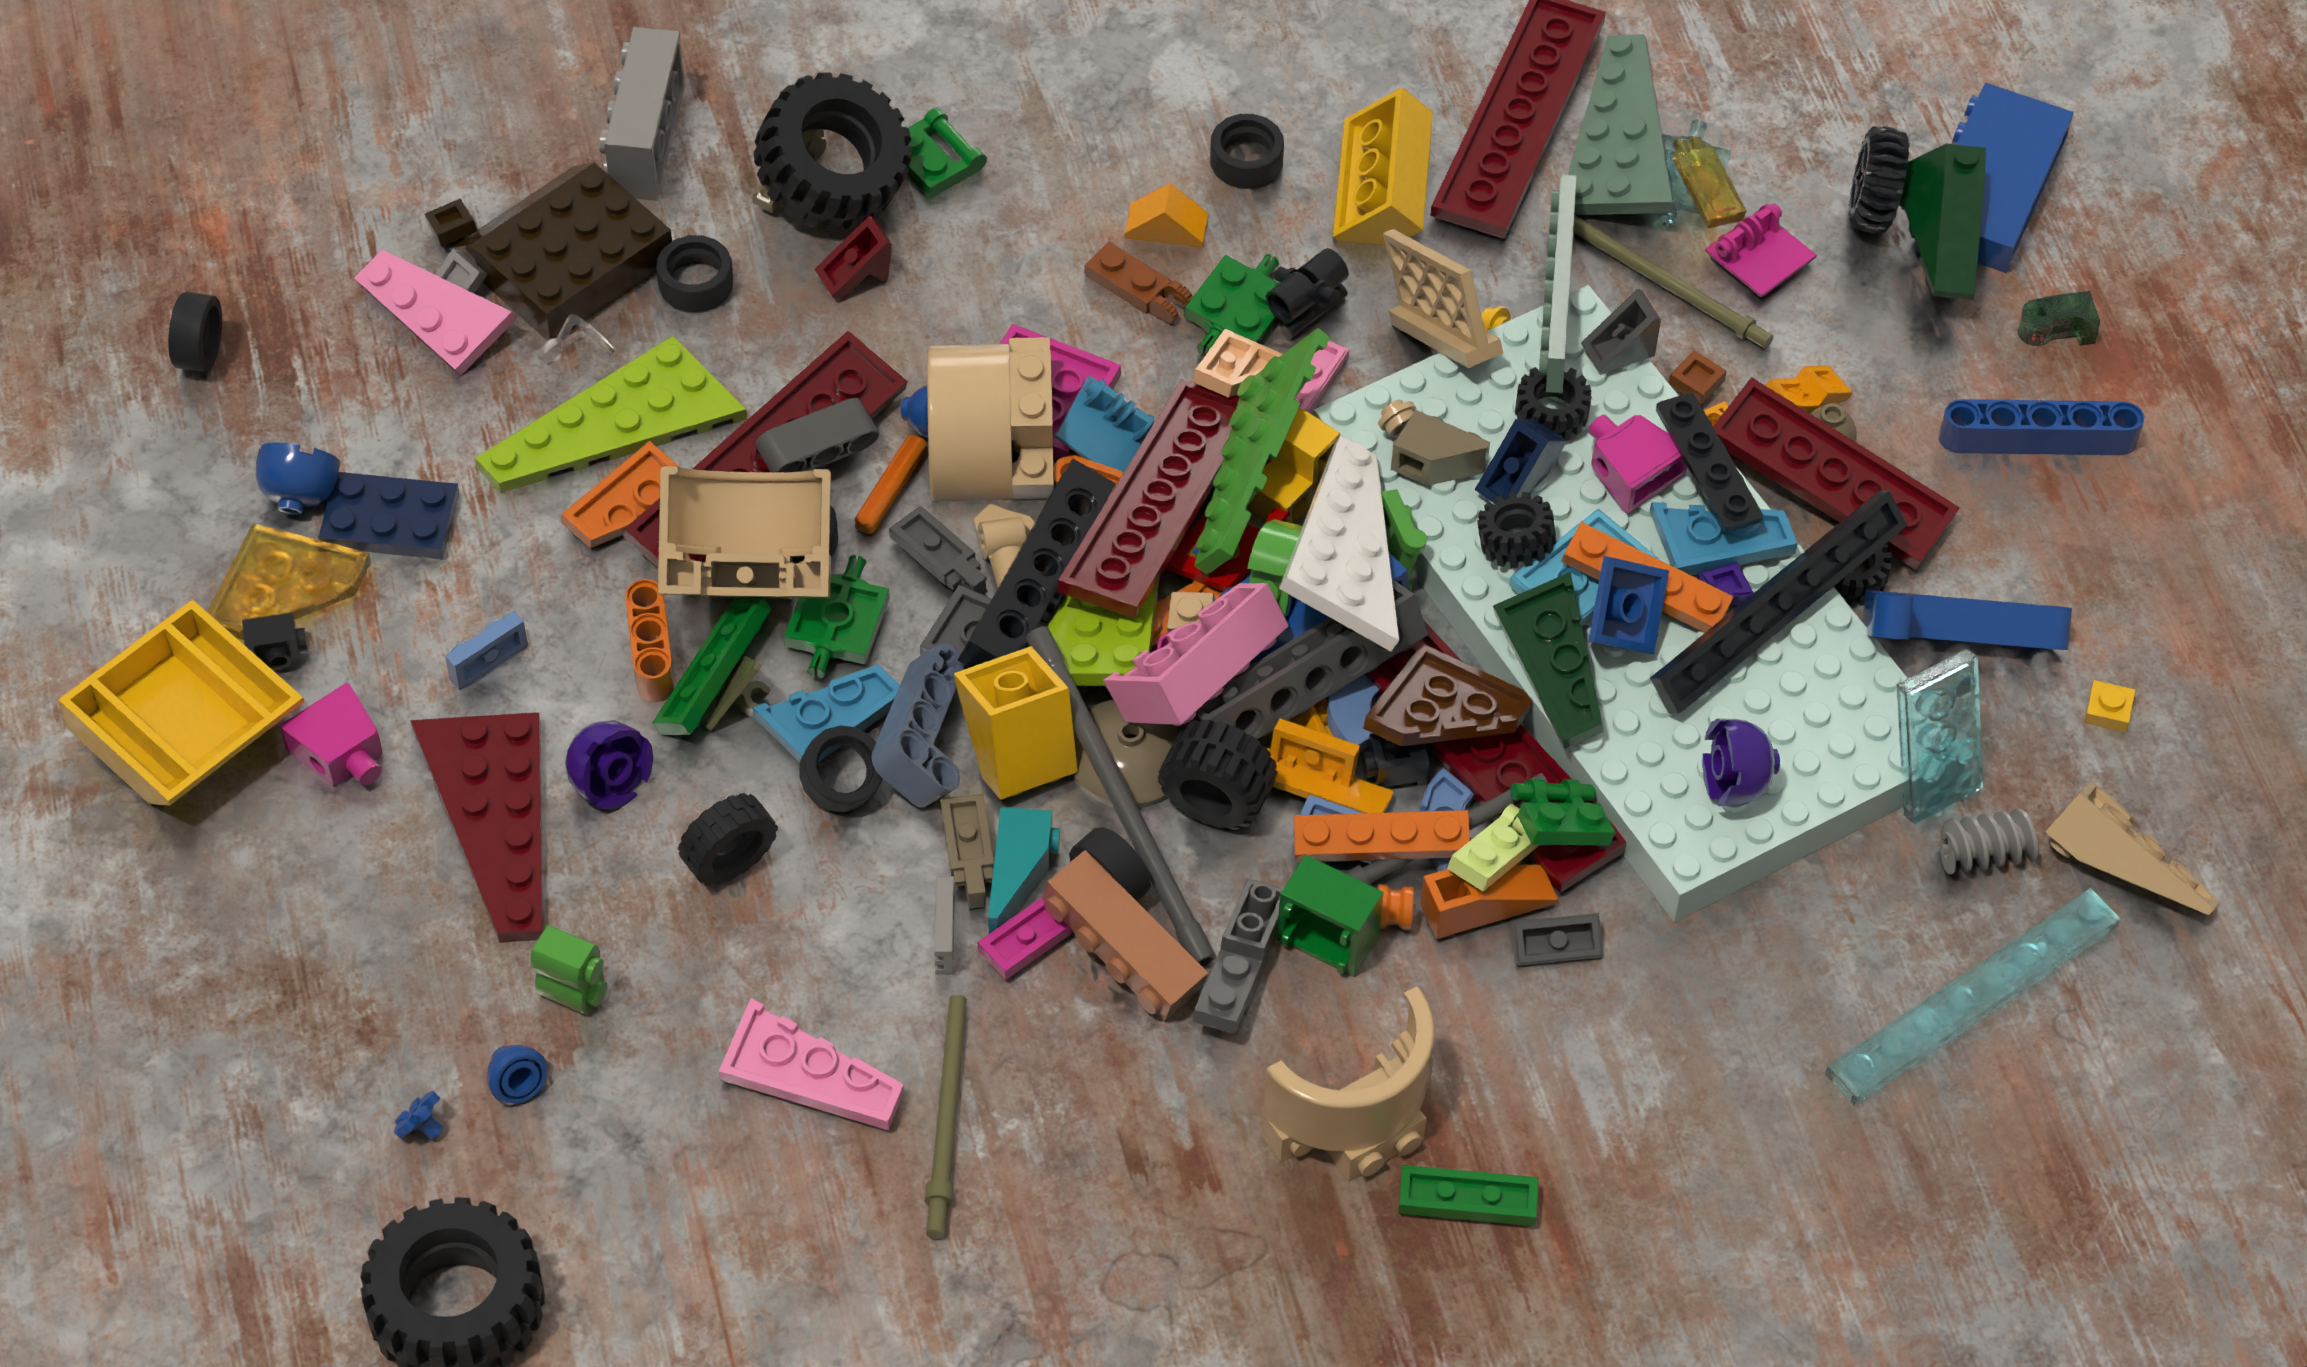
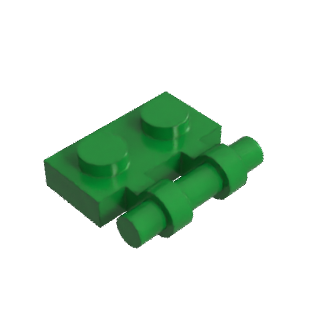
M1528 779L1526 783H1513L1511 785L1510 796L1512 800L1526 801V803H1522L1517 816L1532 845L1610 846L1615 831L1601 804L1584 803V801H1593L1595 798V788L1591 784H1580L1578 780L1564 779L1560 784L1545 783L1543 779ZM1549 801H1560L1561 803H1552Z

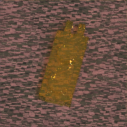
M1699 135L1690 136L1688 143L1685 138L1676 139L1674 141L1676 151L1673 155L1674 165L1707 228L1743 221L1747 210L1713 146H1705Z

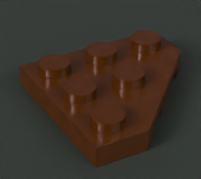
M1422 643L1366 715L1363 729L1399 746L1514 733L1530 713L1533 700L1523 689Z

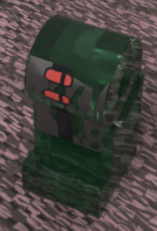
M2090 291L2046 296L2028 301L2023 306L2019 321L2018 335L2020 339L2031 346H2043L2050 342V340L2077 337L2080 346L2095 344L2101 321Z

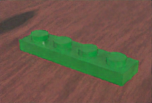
M763 597L732 599L653 720V726L661 735H691L693 730L699 726L705 711L713 699L721 692L725 680L733 668L741 661L742 654L753 637L761 630L762 623L772 609Z

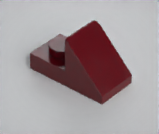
M869 215L815 268V271L832 297L842 301L868 274L883 282L888 280L892 244L875 218Z

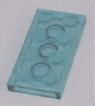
M1968 649L1896 685L1901 775L1906 780L1903 791L1904 816L1913 824L1938 813L1940 810L1983 788L1978 657Z

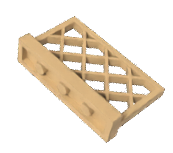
M1394 229L1383 233L1400 306L1388 310L1391 325L1467 368L1502 354L1503 349L1500 338L1484 329L1471 270Z

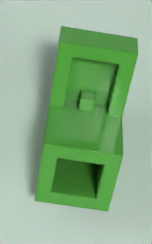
M1274 519L1265 523L1259 531L1252 548L1247 569H1252L1249 583H1268L1284 617L1290 614L1293 596L1282 591L1279 587L1303 526Z

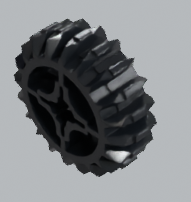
M1872 126L1865 134L1855 165L1848 204L1850 207L1848 215L1851 226L1860 228L1865 232L1885 233L1893 224L1906 181L1910 154L1908 151L1910 144L1907 133L1892 127Z

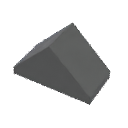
M1637 289L1593 330L1581 344L1597 370L1605 374L1654 357L1661 319L1643 291Z

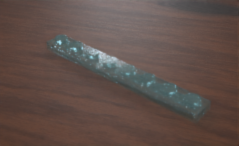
M2090 888L1827 1065L1825 1075L1854 1106L2116 929L2121 918Z

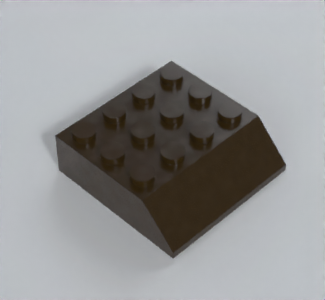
M594 162L571 167L479 228L477 232L452 246L450 252L452 249L463 252L488 275L483 283L545 340L552 344L657 273V257L662 249L672 242V234L668 226Z

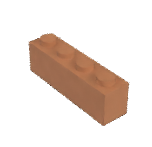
M1086 850L1047 881L1042 900L1048 913L1059 922L1064 921L1075 932L1078 943L1086 951L1091 953L1094 951L1106 963V969L1117 982L1125 983L1136 994L1139 1004L1148 1013L1156 1014L1165 1022L1202 990L1208 972Z

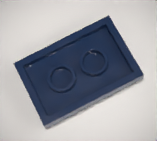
M339 472L336 487L329 496L318 536L320 547L443 560L460 494L458 484Z

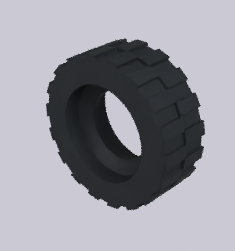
M740 793L736 796L731 795L722 801L716 802L712 807L704 810L695 821H692L687 831L683 833L681 842L678 844V850L680 851L678 854L701 884L704 883L705 886H711L712 884L720 885L748 871L750 867L762 859L761 857L769 851L772 842L776 839L778 826L754 795H747L746 793Z

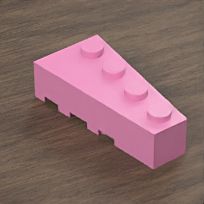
M1268 583L1237 584L1198 612L1199 622L1188 623L1181 627L1178 626L1167 634L1166 637L1169 641L1167 645L1152 653L1145 650L1132 659L1135 668L1128 673L1120 676L1118 672H1114L1103 681L1124 721L1129 723L1184 725L1196 716V711L1205 702L1220 695L1223 691V686L1230 679L1246 671L1254 657L1261 651L1272 647L1277 641L1276 637L1289 625Z

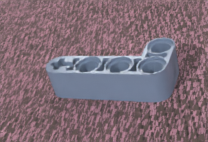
M944 642L937 644L908 665L871 757L876 772L910 802L922 808L930 806L949 794L960 783V775L956 765L933 745L956 690L954 673L962 671L964 668V664L957 661L960 656L957 649Z

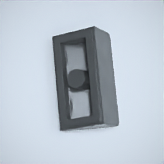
M1599 913L1508 922L1516 966L1604 957Z

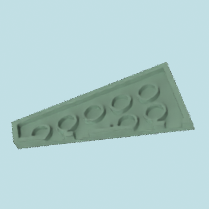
M1644 34L1607 36L1568 175H1577L1574 215L1676 213L1671 190V179L1666 161L1667 156L1661 120L1657 107L1658 102L1652 78L1653 73L1649 49Z

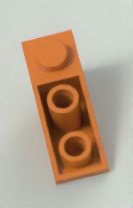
M1515 865L1485 891L1479 890L1448 869L1423 877L1420 904L1435 938L1439 939L1557 904L1559 899L1546 872L1540 865Z

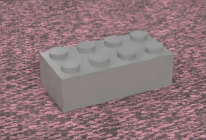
M633 27L630 42H624L622 46L621 63L624 67L623 71H617L615 75L614 93L616 94L615 101L610 100L608 103L607 123L609 127L608 130H602L599 149L600 153L606 154L603 170L634 198L657 201L685 86L680 31Z

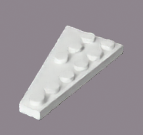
M1340 435L1328 458L1279 589L1385 649L1392 651L1399 641L1377 455L1368 451L1362 444L1352 442Z

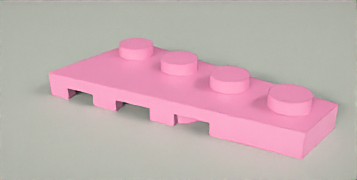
M381 250L354 277L365 290L460 376L517 319L511 311L384 250Z
M750 998L719 1069V1078L722 1081L885 1130H889L904 1094L903 1083L857 1057L851 1059L835 1050L834 1044L822 1037L818 1039L798 1029L797 1023L783 1015L780 1018L764 1009V1004L753 998Z

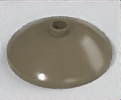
M1113 699L1089 709L1088 711L1137 807L1152 806L1168 799L1161 790L1162 786L1158 783V772L1183 725L1125 722ZM1073 729L1078 772L1071 774L1073 780L1087 795L1103 804L1112 806ZM1126 735H1135L1136 737H1135V738H1127V737H1125V736H1126Z

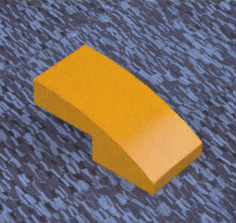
M1829 365L1804 366L1796 378L1770 379L1766 384L1768 388L1808 413L1826 404H1839L1847 400L1853 393Z

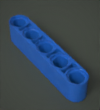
M1959 399L1950 402L1945 408L1939 432V441L1945 449L1955 453L2126 455L2131 453L2137 446L2145 416L2137 405L2125 401Z

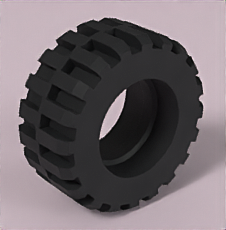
M831 72L818 73L814 80L809 75L799 78L795 85H788L781 91L757 132L755 138L757 147L753 154L755 165L761 166L757 172L761 185L769 186L770 189L767 195L775 204L779 201L785 206L783 212L792 218L794 214L803 218L802 223L815 227L816 223L823 224L824 230L837 231L841 224L847 230L857 228L869 215L877 218L880 211L886 209L909 171L907 167L912 161V149L908 146L911 142L910 131L907 126H901L904 117L898 108L892 109L889 105L891 99L883 92L880 95L871 89L873 85L867 81L862 80L861 83L853 81L852 75L840 73L838 78H835ZM812 129H824L843 136L858 151L862 159L864 171L855 174H841L824 168L808 153L803 143L802 132Z
M456 1197L454 1203L444 1204L442 1198L429 1201L430 1207L418 1210L417 1206H414L403 1212L404 1219L401 1222L397 1223L395 1220H391L382 1229L384 1239L382 1241L379 1239L373 1240L367 1251L369 1261L362 1264L360 1275L363 1285L360 1291L368 1324L374 1341H378L380 1351L388 1361L396 1360L398 1367H494L498 1364L500 1367H506L515 1360L513 1352L516 1349L521 1352L525 1351L533 1340L531 1330L535 1331L540 1326L543 1317L541 1306L545 1304V1291L537 1252L533 1248L532 1239L525 1229L518 1227L517 1219L508 1212H502L498 1216L496 1205L480 1201L478 1206L471 1205L470 1198ZM471 1265L487 1271L496 1278V1283L489 1296L477 1307L463 1314L446 1317L430 1315L420 1311L410 1303L413 1292L420 1282L434 1271L447 1266Z

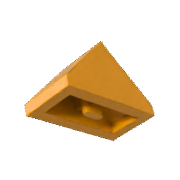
M1168 183L1130 204L1125 238L1203 248L1208 212L1172 183Z

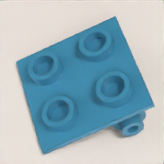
M1089 375L1058 429L1055 438L1085 459L1125 472L1153 426L1155 417L1151 414L1147 415L1139 408L1135 409V402L1132 400L1129 402L1124 401L1125 395L1122 393L1118 395L1117 392L1105 384V380L1100 379L1098 381Z

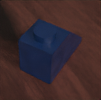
M1515 419L1477 484L1475 491L1496 504L1495 497L1500 495L1505 500L1509 499L1508 493L1516 492L1517 498L1522 497L1523 492L1530 493L1547 477L1567 441L1535 419Z

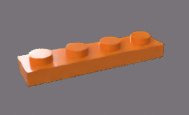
M1580 522L1561 560L1562 563L1597 580L1600 579L1604 556L1669 570L1662 612L1704 633L1724 617L1734 597L1583 522Z
M1468 810L1294 815L1295 862H1301L1305 854L1318 861L1451 858L1454 853L1470 841Z

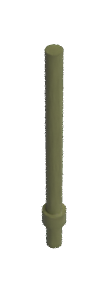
M953 995L949 998L932 1178L927 1182L925 1192V1204L929 1206L926 1235L933 1239L944 1237L947 1208L952 1205L953 1184L949 1181L967 999L961 995Z

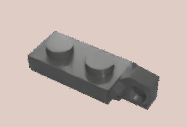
M919 506L889 528L890 538L944 585L947 584L952 590L960 585L982 595L988 592L986 589L987 577L979 571L981 564L976 560L975 552L922 506Z

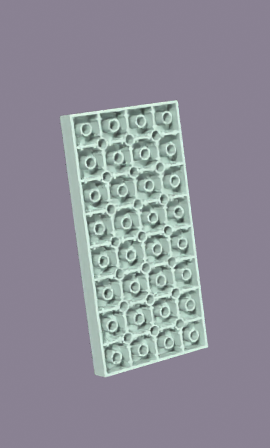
M1587 285L1569 293L1564 372L1567 373L1570 367L1577 370L1576 378L1583 375L1587 379L1586 385L1591 387L1592 398L1586 427L1582 426L1580 434L1576 436L1572 432L1571 439L1566 440L1567 443L1547 477L1530 492L1531 500L1538 495L1542 497L1543 503L1547 501L1553 511L1556 541L1599 508L1657 556L1660 561L1670 565L1650 514L1651 502L1666 503L1667 508L1689 509V504L1705 505V511H1712L1688 467L1685 476L1627 514L1592 469L1593 448L1597 440L1589 434L1588 430L1592 422L1601 415L1608 416L1617 426L1634 415H1642L1667 432L1656 412V404L1679 395L1649 359L1605 374L1597 370L1581 342L1611 312L1593 289ZM1543 306L1488 330L1489 333L1501 340L1503 353L1467 368L1446 355L1437 353L1314 409V416L1340 432V435L1352 442L1362 444L1368 451L1377 455L1381 492L1397 489L1404 505H1408L1411 509L1414 527L1422 530L1427 536L1424 552L1418 555L1412 574L1486 673L1523 689L1533 700L1531 711L1523 722L1545 751L1573 780H1578L1580 784H1591L1595 788L1593 802L1601 804L1609 820L1627 842L1625 852L1622 854L1674 923L1958 779L1966 749L1876 638L1867 635V627L1834 587L1680 714L1668 713L1650 677L1696 641L1704 632L1662 612L1654 654L1588 643L1592 620H1590L1582 629L1604 732L1564 749L1494 614L1493 605L1519 594L1509 586L1510 577L1524 567L1525 563L1518 562V568H1511L1510 562H1506L1504 567L1498 566L1496 559L1490 562L1486 554L1482 552L1477 520H1479L1478 514L1480 510L1485 511L1484 505L1487 502L1494 504L1475 491L1484 473L1429 486L1391 470L1393 444L1398 436L1391 437L1387 431H1382L1378 425V421L1382 417L1381 411L1388 404L1396 400H1402L1403 403L1412 401L1417 408L1416 410L1429 416H1436L1447 424L1466 432L1475 433L1482 439L1489 441L1488 467L1513 422L1517 419L1518 415H1515L1518 384L1521 383V378L1524 374L1529 376L1530 369L1534 367L1539 371ZM1545 397L1538 400L1543 406L1552 409L1568 406L1564 400L1556 397ZM1743 476L1759 508L1771 510ZM1515 528L1507 532H1517L1527 528ZM1798 543L1796 554L1739 565L1751 589L1755 592L1801 555L1804 550ZM1699 573L1692 574L1691 576L1698 579ZM1730 604L1724 617L1738 605ZM1716 719L1746 720L1762 728L1769 737L1773 749H1777L1779 752L1780 769L1778 774L1773 775V780L1764 795L1748 804L1717 806L1715 804L1719 799H1710L1707 794L1703 777L1702 757L1703 753H1711L1712 740H1705V735L1710 723Z

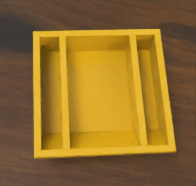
M192 599L59 698L58 702L66 727L146 802L170 806L303 704L304 698Z

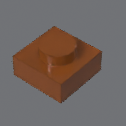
M1694 350L1670 374L1669 384L1683 394L1694 393L1700 405H1702L1725 381L1727 371Z

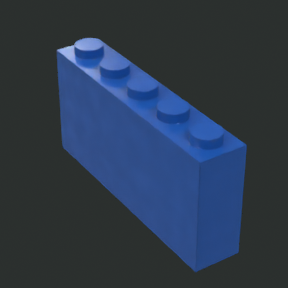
M1988 83L1984 84L1979 97L1971 96L1964 115L1965 118H1968L1967 123L1959 122L1952 144L1986 148L1985 182L1977 263L2007 273L2065 144L2074 112Z

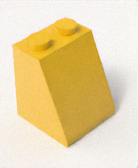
M1032 646L954 673L955 684L981 776L1000 800L1019 795L1026 790L1058 781L1062 777L1078 772L1069 688Z

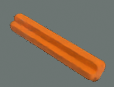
M914 434L906 437L855 516V528L858 531H863L867 535L873 534L926 453V441L923 438H918Z

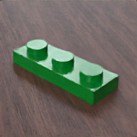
M1402 1165L1398 1214L1535 1226L1538 1177Z

